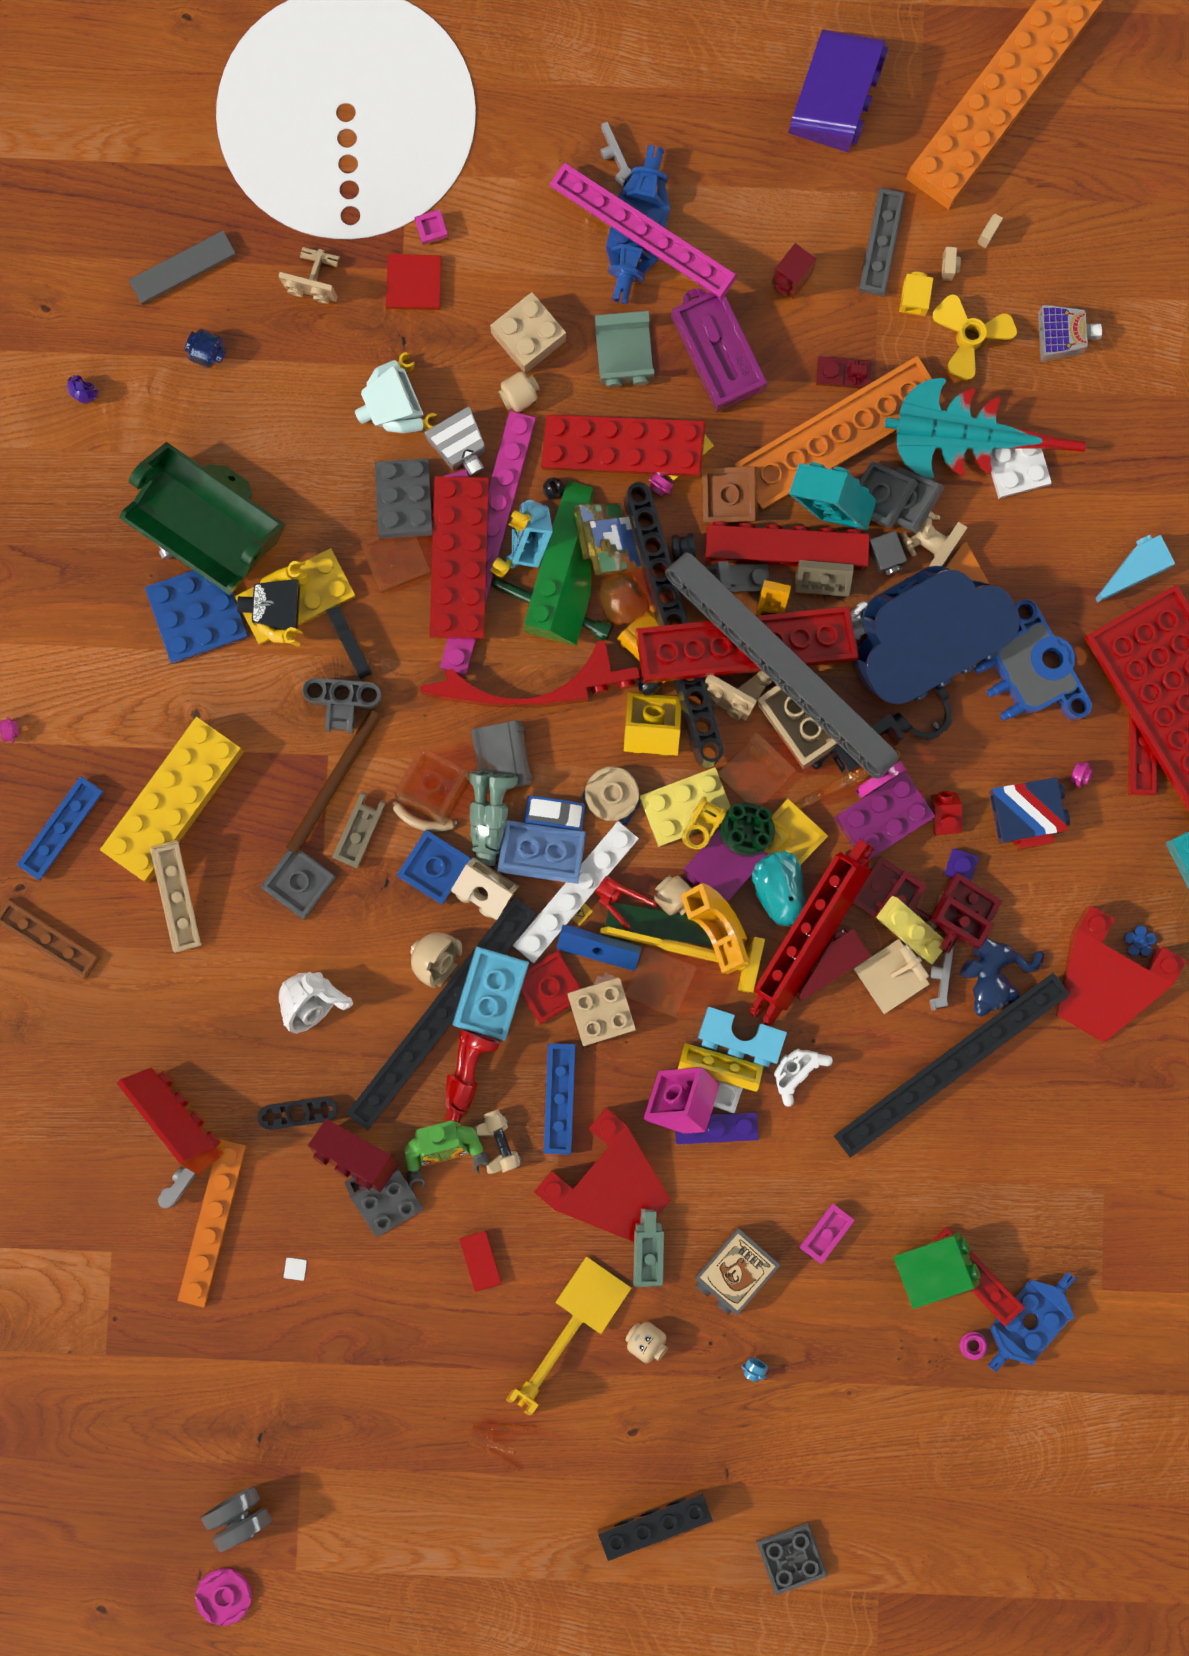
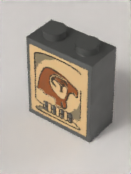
M737 1227L694 1276L698 1281L695 1286L707 1297L712 1293L719 1300L716 1305L727 1315L731 1312L738 1315L779 1268L780 1264Z

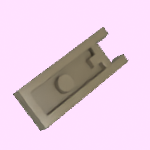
M361 791L332 856L333 859L358 869L387 803V801L381 800L377 809L363 803L367 796V793Z

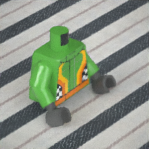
M455 1120L416 1130L415 1138L410 1140L404 1148L407 1170H409L406 1173L407 1182L412 1190V1184L415 1181H420L423 1188L425 1181L420 1167L468 1155H474V1171L480 1173L479 1165L487 1166L490 1163L489 1155L486 1152H482L483 1147L476 1131L471 1127L460 1125Z

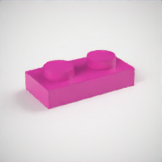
M831 1203L799 1248L822 1264L855 1220Z

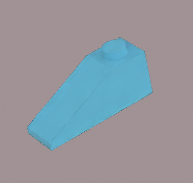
M1148 535L1136 542L1138 546L1130 552L1095 598L1097 603L1166 571L1175 564L1161 535L1155 538Z

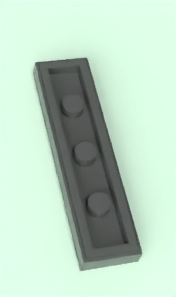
M879 187L858 292L881 297L885 296L905 192Z
M221 231L129 279V282L141 304L144 305L236 257V253L224 231Z

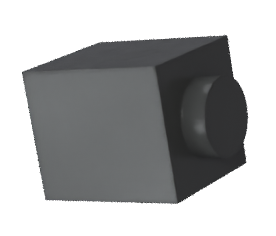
M896 531L869 541V550L879 575L886 572L887 576L902 571L901 567L905 565L907 559Z

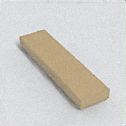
M174 840L150 846L173 951L176 953L201 946L179 842Z

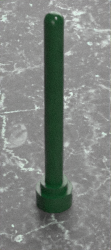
M499 578L492 580L491 585L493 588L530 604L532 593ZM585 617L582 627L592 631L591 634L595 636V639L599 641L605 640L606 643L614 623L605 619L603 621H594Z

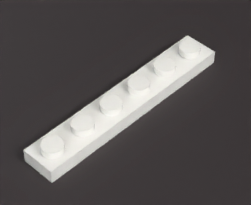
M618 821L581 864L579 884L566 882L514 943L513 947L534 964L561 932L563 924H568L595 892L605 876L611 873L639 838Z

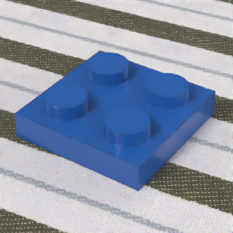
M425 830L396 876L443 905L471 858Z

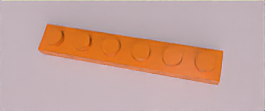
M219 1139L221 1144L218 1147L224 1154L212 1165L177 1300L200 1307H206L247 1145Z

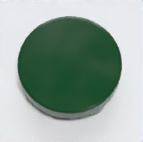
M744 802L732 805L727 810L720 824V835L724 844L732 852L745 857H753L763 853L772 843L775 834L770 810L753 803Z

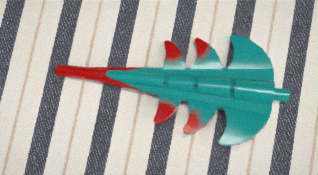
M944 378L930 379L915 386L903 400L899 417H886L884 428L897 429V449L904 464L915 474L928 479L934 478L931 461L936 448L942 449V455L946 464L960 476L965 475L963 459L967 449H973L976 463L986 474L992 472L991 454L993 449H1061L1085 452L1086 449L1085 441L1056 438L996 423V412L1001 400L999 397L985 404L978 413L977 418L971 417L970 402L976 392L973 388L956 396L946 411L941 410L939 396L942 386L946 382Z

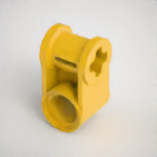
M702 796L683 830V843L692 849L705 847L714 831L721 824L727 809L724 807L720 809L708 802L707 797ZM704 810H706V811L712 813V814L714 815V817H713L712 815L706 813ZM698 829L702 833V840L694 845L689 840V834L692 830Z

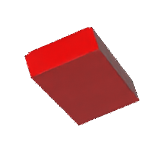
M486 1230L459 1238L475 1292L502 1284Z

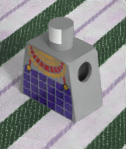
M1042 305L1038 312L1041 362L1083 354L1088 346L1087 340H1100L1102 337L1101 323L1086 324L1085 310Z

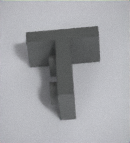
M718 561L706 568L732 594L761 593L764 580L770 581L768 564L729 565L728 561Z

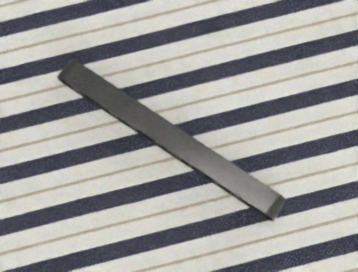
M685 552L665 570L669 581L872 777L880 779L899 760L896 751L693 555Z

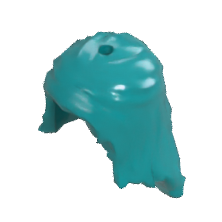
M782 850L781 852L771 853L756 863L755 870L752 871V881L755 884L756 896L769 917L780 926L791 927L805 906L807 897L803 885L801 865L796 855Z

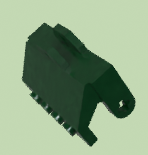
M165 442L140 462L132 472L128 482L136 489L141 490L134 501L125 507L119 516V519L229 595L244 582L260 558L277 544L286 525L250 500L252 492L246 479L227 466L208 464L203 467L168 442Z

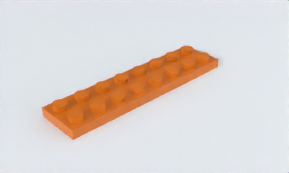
M917 355L734 464V467H757L758 506L763 511L790 495L789 492L799 463L809 465L810 462H816L824 465L827 469H834V467L841 465L895 433L897 429L884 428L885 418H898L906 395L915 386L932 378ZM940 392L939 404L942 405L946 400Z

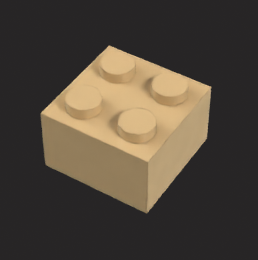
M533 292L490 325L493 337L525 374L566 342V332Z

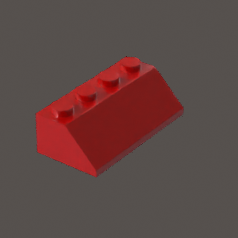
M148 1068L116 1082L179 1164L199 1176L224 1154L218 1147L221 1144L220 1140L212 1131L206 1132L202 1127L205 1123L195 1110L192 1113L186 1107L189 1101L180 1091L175 1093L171 1088L173 1081L164 1071L159 1073L153 1068Z

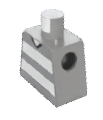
M469 406L425 432L427 441L452 470H456L464 465L471 477L484 470L478 456L486 452L485 445Z

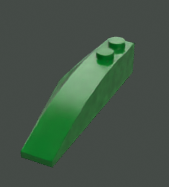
M567 481L525 617L524 632L577 646L591 597L592 556L589 553L581 506H586V511L592 512L593 516V487Z

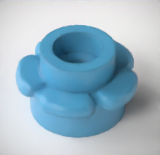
M749 1357L746 1364H742L741 1367L745 1371L744 1376L749 1380L759 1382V1380L766 1379L768 1366L764 1362Z

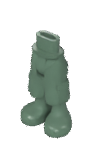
M471 770L469 771V781L475 793V800L470 802L469 816L471 823L470 837L473 846H475L472 847V851L476 852L475 858L485 865L495 866L496 854H500L504 827H506L508 806L502 803L506 790L517 785L518 776L511 774L493 775L491 771ZM488 786L490 788V801H487Z

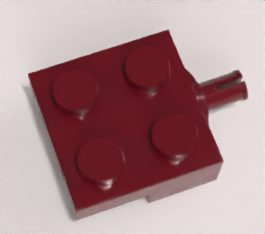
M880 856L852 904L878 920L876 918L889 899L894 896L926 922L930 915L916 906L927 885Z
M954 873L929 918L930 922L942 928L947 934L939 948L946 953H950L956 940L963 941L972 948H981L994 925L991 921L1002 900L959 873Z

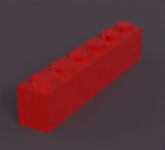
M716 521L712 522V525H707L704 562L728 561V563L768 564V566L798 567L799 560L853 564V570L865 571L868 567L869 534H863V530L848 529L847 533L836 532L835 528L829 527L820 528V531H809V527L794 526L793 530L782 529L781 525L775 524L766 525V528H755V524L740 523L739 527L728 526L727 522Z

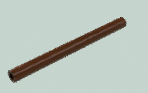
M369 710L287 844L286 848L295 854L299 853L382 716L376 711Z

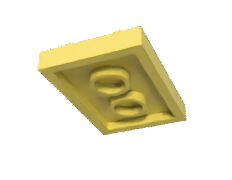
M715 767L639 796L658 847L682 839L683 830L702 796L707 797L708 802L720 809L724 807L728 810L731 807ZM704 810L706 813H708V814H710V815H712V816L714 817V815H713L712 813H710V812ZM694 829L690 832L689 836L700 831L698 829Z

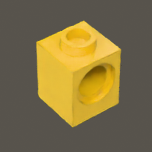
M923 272L906 274L899 312L926 316L930 304L933 284L932 277H927V274Z

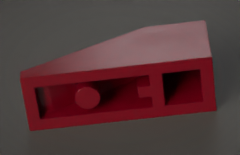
M843 928L832 936L833 942L827 945L797 996L799 1001L804 1000L871 957L854 929L847 932Z

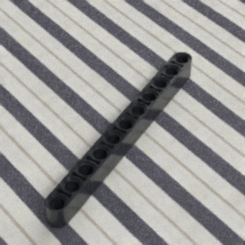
M635 482L629 486L625 494L624 507L627 517L630 519L658 626L668 625L667 620L671 619L675 620L678 624L688 623L680 592L665 574V570L672 564L651 490L645 483ZM631 494H640L643 497V501L637 502L633 500ZM638 519H647L651 526H641ZM654 544L658 552H649L645 545ZM652 570H662L665 574V577H656L653 574ZM666 594L670 596L672 603L666 604L662 602L660 595ZM704 677L694 678L692 681L685 679L673 680L695 759L702 767H713L723 756L724 749ZM688 697H697L701 702V706L695 707L691 705ZM696 723H705L708 727V732H700L696 727ZM703 748H711L715 752V758H707L703 753Z

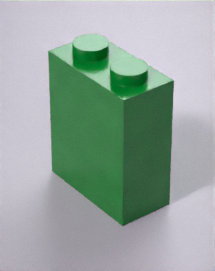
M960 1231L901 1251L893 1256L913 1309L972 1290L980 1284L979 1269L975 1263L972 1264L968 1254L970 1253L969 1243L965 1237L962 1238Z

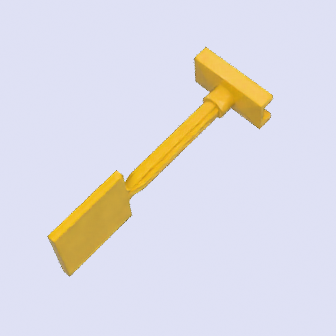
M612 927L600 928V934L651 946L656 945L666 951L719 963L715 950L673 940H661ZM749 937L746 953L750 964L738 969L742 971L738 986L739 991L754 992L765 942L763 938Z
M585 1257L555 1302L572 1314V1318L530 1381H526L520 1391L517 1389L511 1390L505 1400L511 1403L517 1397L520 1399L517 1405L523 1407L524 1404H527L528 1406L524 1413L532 1415L538 1407L534 1398L540 1391L538 1389L581 1323H585L601 1334L631 1290V1287L588 1257Z

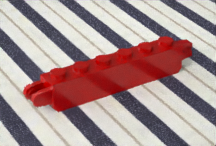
M859 839L852 850L849 849L846 854L839 852L834 856L757 983L755 993L758 996L753 1006H751L750 1013L755 1018L760 1016L770 1002L771 1005L763 1017L765 1025H772L782 1010H788L872 870L868 868L870 863L868 859L874 847Z

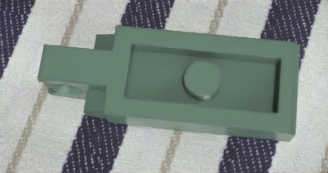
M652 1208L641 1209V1224H636V1230H634L633 1285L635 1287L662 1286L664 1231H662L661 1224L656 1223V1211Z

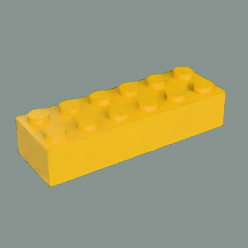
M196 717L106 840L100 851L149 884L156 875L150 846L174 840L180 842L244 751Z

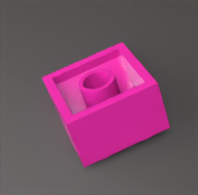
M702 1067L658 1071L644 1119L681 1133L706 1132L720 1084Z

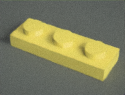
M892 896L876 918L902 941L909 944L910 948L926 962L933 964L943 951L939 947L944 939L898 898Z

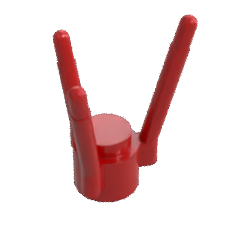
M607 875L596 890V894L601 896L598 902L605 906L626 930H629L630 925L612 906L611 901L616 903L625 893L653 907L657 906V903L621 885V883Z

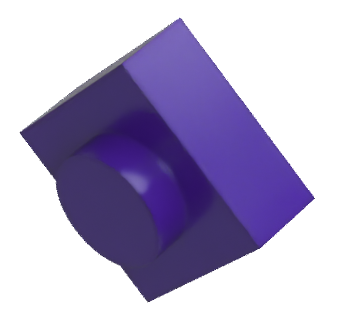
M953 848L944 875L952 878L954 873H959L971 881L979 857Z

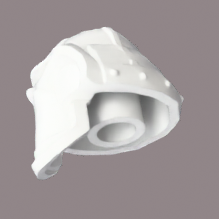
M320 972L298 973L284 981L279 990L283 1025L288 1031L295 1034L307 1031L315 1026L328 1014L334 1005L342 1010L348 1009L353 1005L352 998L337 990L328 979L323 978Z

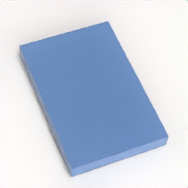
M507 820L506 827H504L497 872L579 884L586 832Z

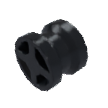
M688 533L684 537H679L677 534L671 536L674 562L685 552L690 553L696 558L693 533Z

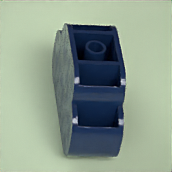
M943 566L926 567L878 594L868 602L862 616L863 629L867 638L857 647L858 659L854 661V669L861 684L868 692L889 703L902 704L912 699L915 701L926 697L929 694L928 690L933 687H942L950 683L954 675L960 672L964 674L973 670L976 667L975 663L980 660H989L999 654L998 650L1008 645L1017 635L1020 625L1018 610L1010 595L1000 587L981 581H972L964 573Z

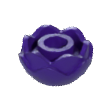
M73 375V377L68 379V393L79 402L88 404L98 398L99 390H95L91 382L83 381L79 375Z

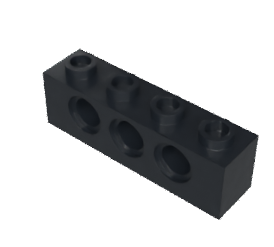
M698 1490L598 1529V1536L607 1560L610 1561L713 1520L702 1490Z

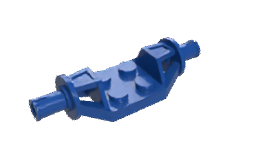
M650 145L647 147L644 167L632 169V176L618 195V198L666 228L670 210L666 190L668 177L659 171L664 149L658 146L656 155L653 157L655 146ZM610 227L606 244V253L610 264L608 273L617 278L612 300L619 303L620 294L623 293L621 304H628L632 283L644 281L645 274L658 262V257ZM639 259H641L642 261L637 270L636 267L638 265Z

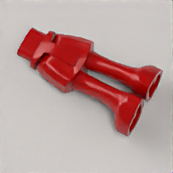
M462 1028L459 1036L456 1070L454 1075L448 1074L445 1089V1107L447 1112L444 1118L446 1121L455 1120L460 1124L462 1115H467V1109L472 1103L478 1086L475 1081V1070L479 1057L484 1052L497 1051L500 1042L488 1038L489 1036Z

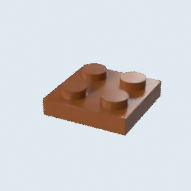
M757 467L702 468L703 522L758 521Z

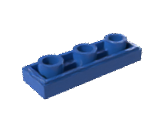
M563 924L556 949L635 971L642 947L631 942H623L603 934H595L581 930L579 927Z

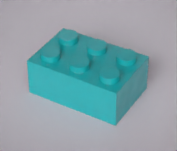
M810 462L809 465L799 463L789 492L796 501L819 521L863 530L868 529L877 501L869 493V489L859 484L860 481L850 475L849 470L841 467H834V470L827 469L824 465L816 462Z

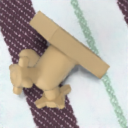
M930 512L916 535L909 538L905 531L901 533L903 538L902 544L905 550L910 552L911 556L917 555L914 547L922 545L935 554L929 566H942L967 527L958 522L951 534L946 537L935 530L932 525V520H940V516Z

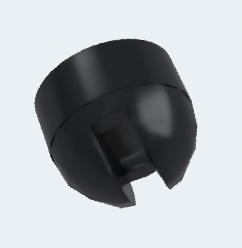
M555 477L547 479L543 484L545 497L550 500L560 499L564 493L563 482ZM550 482H554L559 493H553Z
M643 677L638 681L639 691L646 696H652L662 688L657 682L644 684Z

